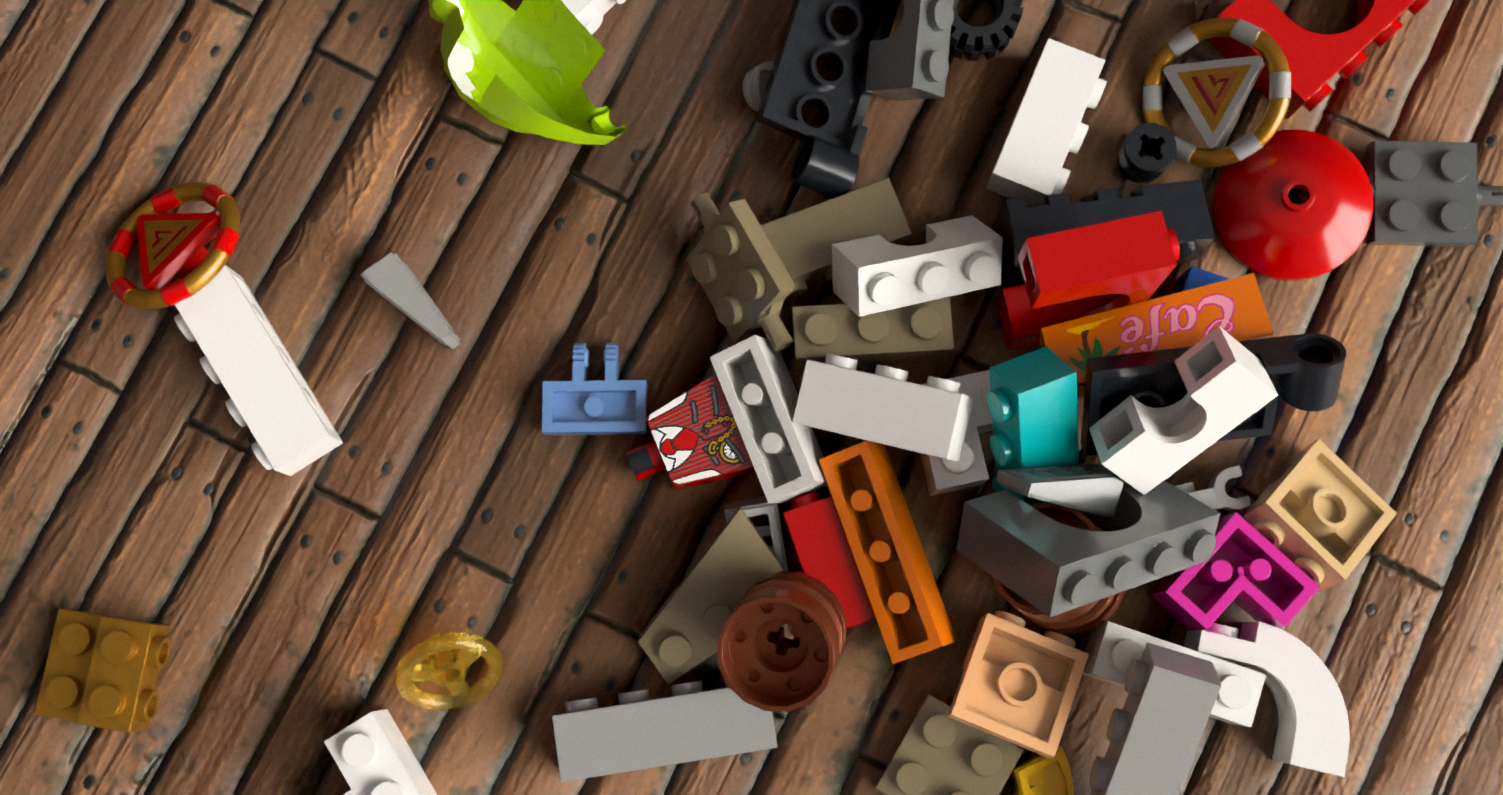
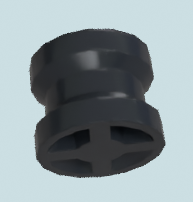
M1144 123L1135 127L1122 143L1117 154V166L1121 174L1128 180L1138 184L1157 180L1172 163L1177 152L1176 141L1172 133L1166 127L1156 123ZM1141 144H1142V146H1149V147H1151V148H1150V149L1141 148Z

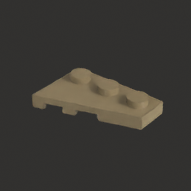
M740 505L728 519V523L713 543H710L699 557V561L679 587H676L638 638V643L668 685L717 652V640L726 619L736 607L743 594L756 581L779 571L786 572Z

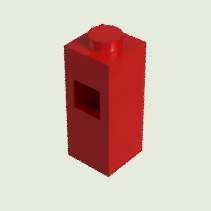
M818 491L791 500L792 510L783 513V520L801 572L822 581L838 597L846 616V628L875 619V614L832 496L821 499Z

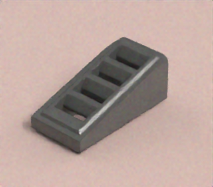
M1092 464L999 470L996 478L999 485L1025 496L1108 518L1109 515L1114 516L1124 485V480L1110 470Z

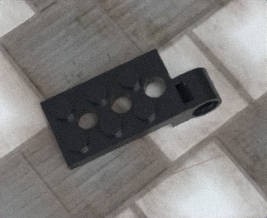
M794 0L756 117L757 122L800 140L791 169V182L831 199L847 194L850 191L858 173L859 155L868 129L862 123L872 94L865 91L870 41L881 40L890 36L901 0ZM833 11L841 12L848 18L850 22L849 35H841L833 29L830 21ZM818 57H826L833 62L836 68L834 81H826L820 77L816 70V60ZM804 102L812 103L820 110L822 121L819 128L811 127L804 122L801 114Z
M1308 333L1238 341L1261 360L1278 396L1280 394L1287 404L1304 411H1322L1336 403L1346 359V349L1338 340L1323 334ZM1191 347L1087 358L1080 441L1085 456L1098 455L1089 428L1130 395L1135 399L1142 396H1152L1146 400L1144 405L1152 408H1162L1175 404L1187 394L1188 391L1174 361ZM1278 396L1218 441L1272 435Z

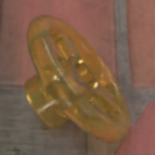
M451 631L440 632L417 644L402 657L395 671V685L399 694L405 700L421 708L448 710L463 707L481 699L495 687L503 671L502 656L496 646L477 635ZM482 656L487 663L486 672L479 681L469 687L464 679L466 668ZM425 659L426 664H419ZM435 681L439 685L448 686L451 693H428L418 689L412 682Z

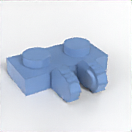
M575 343L573 345L572 381H543L542 433L544 435L648 434V422L646 420L648 417V383L646 380H619L618 343H606L603 351L605 380L587 381L589 350L586 343Z

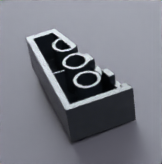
M1202 180L1143 185L1133 189L1130 192L1131 197L1122 198L1121 191L1116 190V188L1097 190L1076 203H1070L1068 193L1047 195L1044 198L1045 202L1027 208L1024 197L1006 199L991 227L993 231L1003 237L1002 285L1025 284L1018 255L1026 238L1162 211L1166 227L1173 228L1177 235L1180 247L1179 260L1176 261L1177 264L1198 259L1200 252L1215 239Z

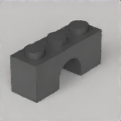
M902 0L904 3V14L898 29L888 38L870 41L865 91L895 101L944 98L946 77L949 70L948 55L951 26L954 20V0Z

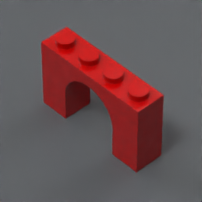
M1235 0L1217 18L1242 19L1264 29L1281 47L1291 72V99L1285 115L1289 119L1302 106L1311 112L1333 91L1327 84L1333 77L1339 74L1346 80L1369 58L1362 51L1372 41L1380 48L1404 26L1397 18L1406 10L1415 16L1431 0H1356L1357 16L1354 27L1338 34H1319L1298 26L1271 0ZM1231 37L1207 39L1226 59L1261 56L1255 48H1251ZM1265 64L1254 86L1269 100L1270 72L1267 64Z
M1162 211L1026 238L1018 255L1025 284L1002 289L995 303L1007 351L1039 345L1041 328L1149 300L1176 267V261L1179 260L1180 256L1177 235L1173 228L1166 227Z

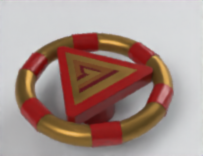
M193 182L172 186L143 203L116 232L107 252L106 277L111 292L125 305L139 309H159L173 306L194 296L222 270L231 258L239 239L240 214L233 197L217 185ZM204 201L216 209L220 217L214 212L164 213L186 202ZM137 238L139 242L142 283L148 290L139 289L126 275V262ZM214 239L209 252L204 245ZM175 275L179 278V279H177V280L171 282L172 279L175 277Z

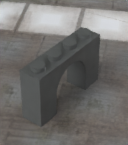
M1100 462V463L1093 464V465H1096V466H1099V467H1102V468L1107 469L1106 467H1104V466L1101 464V462ZM1124 481L1114 516L1109 515L1108 518L1079 510L1094 525L1103 530L1090 531L1059 523L1042 514L1011 492L1003 490L964 502L957 551L1050 618L1209 561L1216 546L1215 534L1220 513L1166 481L1161 482L1145 495Z

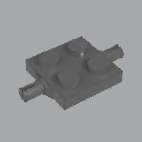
M1373 141L1367 145L1366 173L1373 193V215L1367 232V245L1469 247L1478 244L1477 213L1480 206L1503 207V186L1480 185L1477 175V143Z

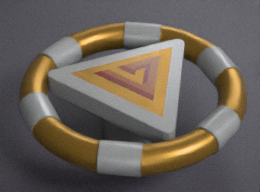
M1213 18L1188 25L1167 40L1157 52L1147 70L1142 87V112L1145 122L1156 123L1166 127L1176 141L1177 152L1174 158L1188 165L1219 167L1242 161L1264 147L1276 133L1286 115L1291 99V72L1286 56L1278 43L1264 29L1242 19ZM1213 37H1231L1251 48H1255L1261 55L1172 65L1177 57L1200 41ZM1265 64H1267L1270 72V102L1263 118L1253 130L1229 146L1219 148ZM1165 76L1210 148H1200L1176 136L1167 125L1162 113V84Z

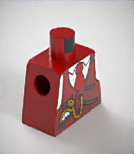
M717 375L709 377L650 414L646 420L654 441L626 452L638 481L667 469L676 490L756 472Z

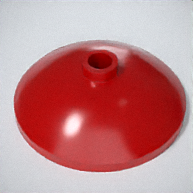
M1308 130L1276 131L1263 148L1242 161L1225 165L1213 194V220L1217 234L1226 250L1247 269L1275 280H1308L1334 270L1343 264L1361 245L1368 232L1373 215L1372 187L1360 161L1338 141L1326 135ZM1293 189L1303 191L1307 198L1306 203L1300 205L1292 203L1288 197V192Z

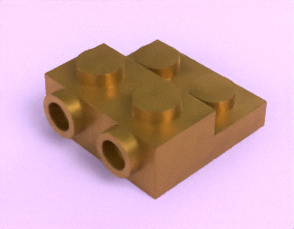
M59 609L34 715L77 721L79 725L128 733L147 731L148 723L154 719L159 706V693L156 691L159 671L166 665L170 655L171 642L167 637L169 625L71 609Z

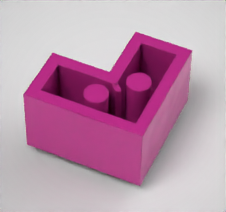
M1235 512L1219 517L1215 534L1216 546L1209 561L1165 576L1149 595L1189 631L1208 630L1232 601L1255 621L1270 624L1277 628H1284L1317 592L1320 586Z

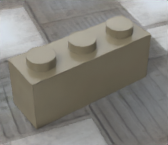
M889 178L761 225L796 285L784 301L804 294L808 291L807 285L826 278L828 283H833L832 244L880 234L890 243L908 246L912 235Z
M950 298L936 299L860 317L846 304L792 307L791 322L792 338L794 339L795 370L805 369L807 360L825 363L827 353L858 360L857 366L947 361L954 350Z

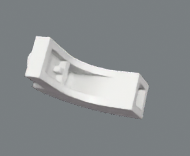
M1260 621L1242 622L1240 639L1237 638L1239 629L1213 623L1205 631H1187L1184 647L1266 674L1264 682L1271 690L1278 709V729L1272 757L1273 761L1345 777L1350 743L1349 721L1345 702L1330 670L1306 644L1290 633Z

